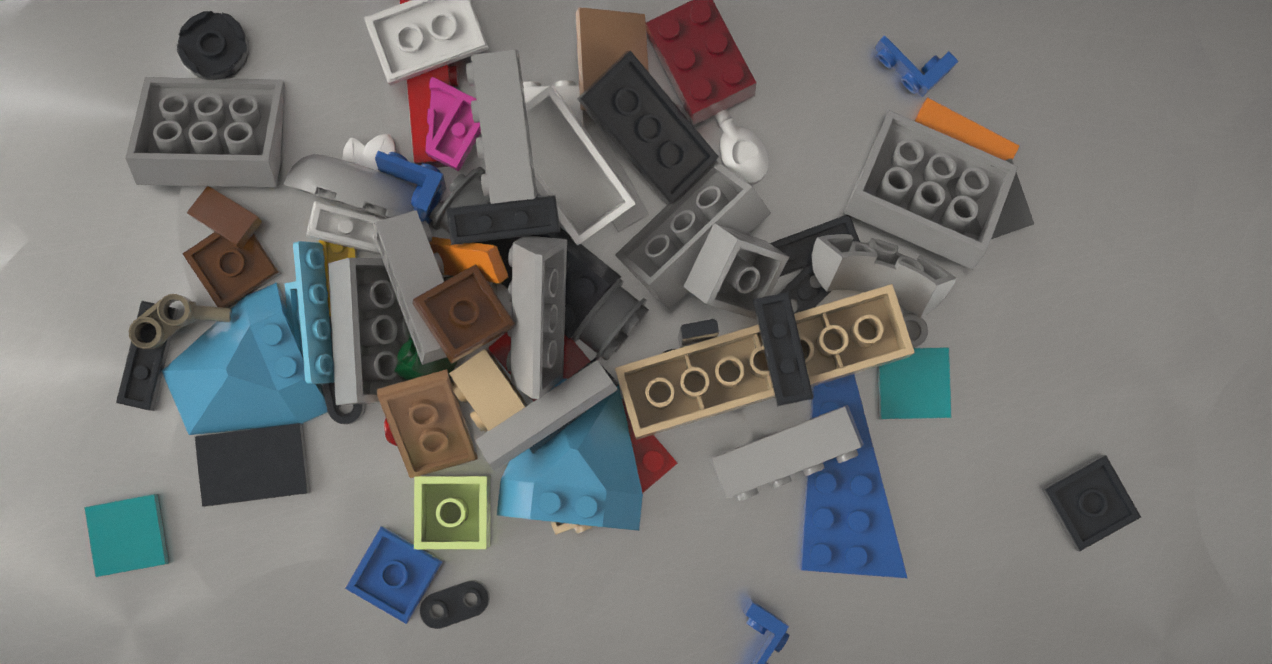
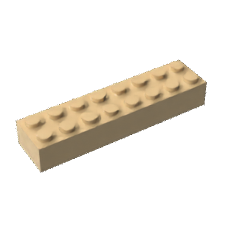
M893 284L794 314L811 387L902 360L915 353ZM758 325L615 368L636 440L775 398Z

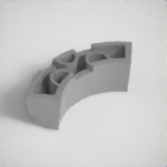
M318 154L303 157L295 163L284 185L360 209H363L364 205L367 204L365 211L386 218L414 211L411 199L418 186L365 166Z
M848 234L825 235L817 237L812 252L813 271L818 282L826 292L832 290L868 292L893 284L899 305L918 318H922L934 310L948 295L957 280L951 273L925 257L919 255L917 260L898 253L897 245L871 238L869 243L852 241V235Z

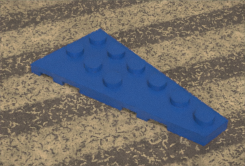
M855 374L812 386L813 399L811 401L810 419L848 405L864 445L856 449L858 456L838 463L836 457L823 462L824 469L806 476L800 570L908 578Z

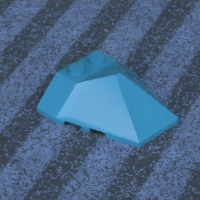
M277 282L243 297L231 308L232 316L230 322L217 321L162 370L188 435L258 429L297 423L303 424L328 413L322 384H307L305 381L303 352L287 317L286 300Z
M562 379V380H561L558 384H556L552 389H554L555 387H557L558 385H560L561 383H563V382L566 381L567 379ZM619 384L616 387L618 390L588 409L535 453H532L528 448L509 461L500 481L497 506L498 516L639 531L643 493Z

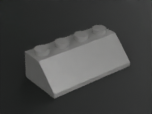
M715 161L672 204H668L615 256L653 296L670 310L689 292L683 286L714 223L749 235L771 212L751 185L718 161Z
M523 236L513 242L509 250L508 262L513 269L512 281L508 287V300L512 302L511 318L515 322V326L507 332L508 336L511 337V350L507 356V370L511 371L510 384L532 399H540L563 379L567 239Z

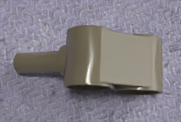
M168 294L132 322L128 331L129 338L139 348L157 349L181 327L191 322L194 323L195 319L230 322L232 309L200 306L185 296ZM175 301H181L185 307L184 315L178 320L171 319L168 313L169 306ZM151 323L155 326L157 334L152 342L145 343L141 338L140 332L144 325Z

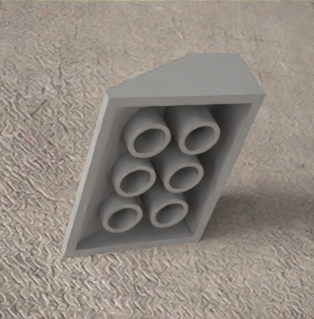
M145 77L125 158L136 185L276 187L282 148L283 80H206L203 78Z
M889 110L844 213L973 270L988 249L1018 166ZM960 176L955 188L957 197L952 200L947 184L951 179ZM976 216L982 229L979 236L965 232Z
M345 258L328 263L336 405L380 403L377 397V389L408 381L395 373L394 370L399 361L397 359L398 352L409 339L410 331L382 258Z

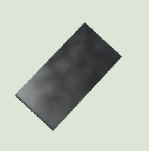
M631 50L626 51L577 98L666 204H672L719 158Z

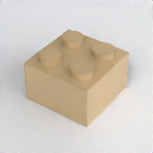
M487 349L482 350L449 373L454 380L452 382L454 394L461 402L470 403L474 409L470 416L481 432L490 431L528 406L517 388L510 384V378L497 359Z

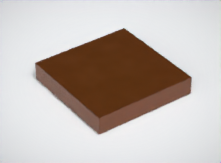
M214 232L182 253L217 307H232L243 297L253 293L281 274L255 233L242 249Z
M476 264L417 296L412 302L451 363L496 339L515 326V322Z

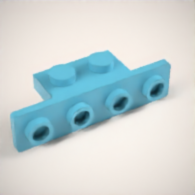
M294 242L296 281L284 283L288 311L287 317L303 352L305 381L307 384L334 383V361L323 245L316 242Z

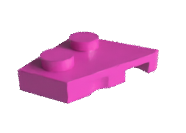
M432 77L429 82L431 101L427 117L429 133L426 136V153L429 157L460 171L476 143V138L481 134L480 122L474 123L471 109V101L477 99Z

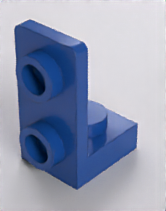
M883 36L875 46L878 52L877 57L881 63L889 69L893 67L902 76L901 82L914 94L918 92L921 97L927 94L958 63V60L949 51L941 59L935 55L921 68V71L924 73L923 75L886 36Z
M377 151L375 160L380 172L418 185L413 193L411 205L414 211L417 210L421 222L426 221L430 224L432 219L429 216L440 203L446 190L444 175L432 165L421 164L420 166L414 164L396 152L386 154Z
M750 599L743 610L744 614L749 617L746 623L763 635L767 630L771 632L751 664H768L767 660L775 650L779 653L788 641L790 634L786 633L789 626L786 622Z

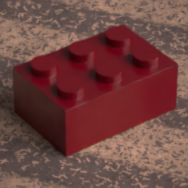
M691 0L646 22L647 38L693 126L722 110L731 108L755 96L757 83L713 0Z

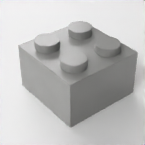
M714 223L683 287L707 305L757 320L753 299L771 295L789 256L763 239Z

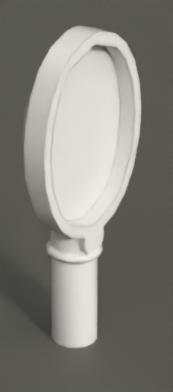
M727 109L718 112L715 117L719 127L724 131L719 144L720 157L724 167L748 184L758 183L764 178L768 170L769 160L764 144L751 130L736 126L733 121L734 118L730 116Z

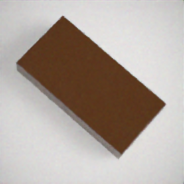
M210 186L204 189L187 211L191 218L240 249L245 246L263 222L258 216Z

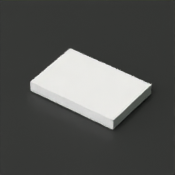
M411 0L364 17L390 86L489 49L471 0Z

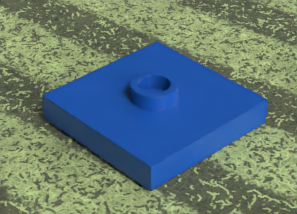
M381 526L345 589L407 624L441 567L443 560L424 549H414V543Z

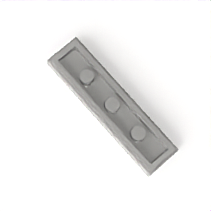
M596 360L475 441L488 464L495 471L618 389L599 361Z

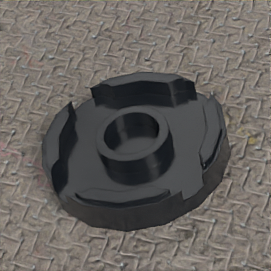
M203 11L194 15L181 27L178 34L180 37L177 44V53L183 65L195 76L206 80L223 79L234 74L244 64L248 54V39L242 26L231 15L223 12L221 14L213 13V11Z

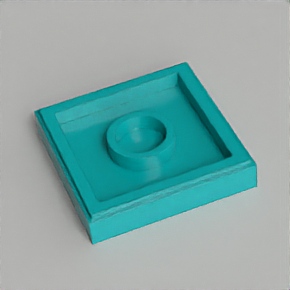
M949 347L913 348L915 353L910 357L878 366L879 419L952 418Z
M158 494L84 507L95 577L169 564Z

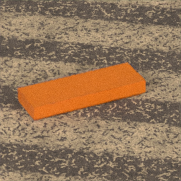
M928 97L925 99L914 120L1002 160L1011 158L1013 160L1020 147L1016 143Z
M432 237V241L429 242L433 254L438 252L444 266V273L442 274L455 276L476 264L487 282L500 284L508 278V273L495 245L474 242L451 245L450 239Z

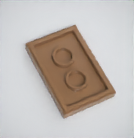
M578 8L575 13L580 95L626 51L631 50L649 72L645 14ZM580 103V110L587 111Z
M447 369L377 389V397L410 479L478 459L461 406L453 392L452 381Z

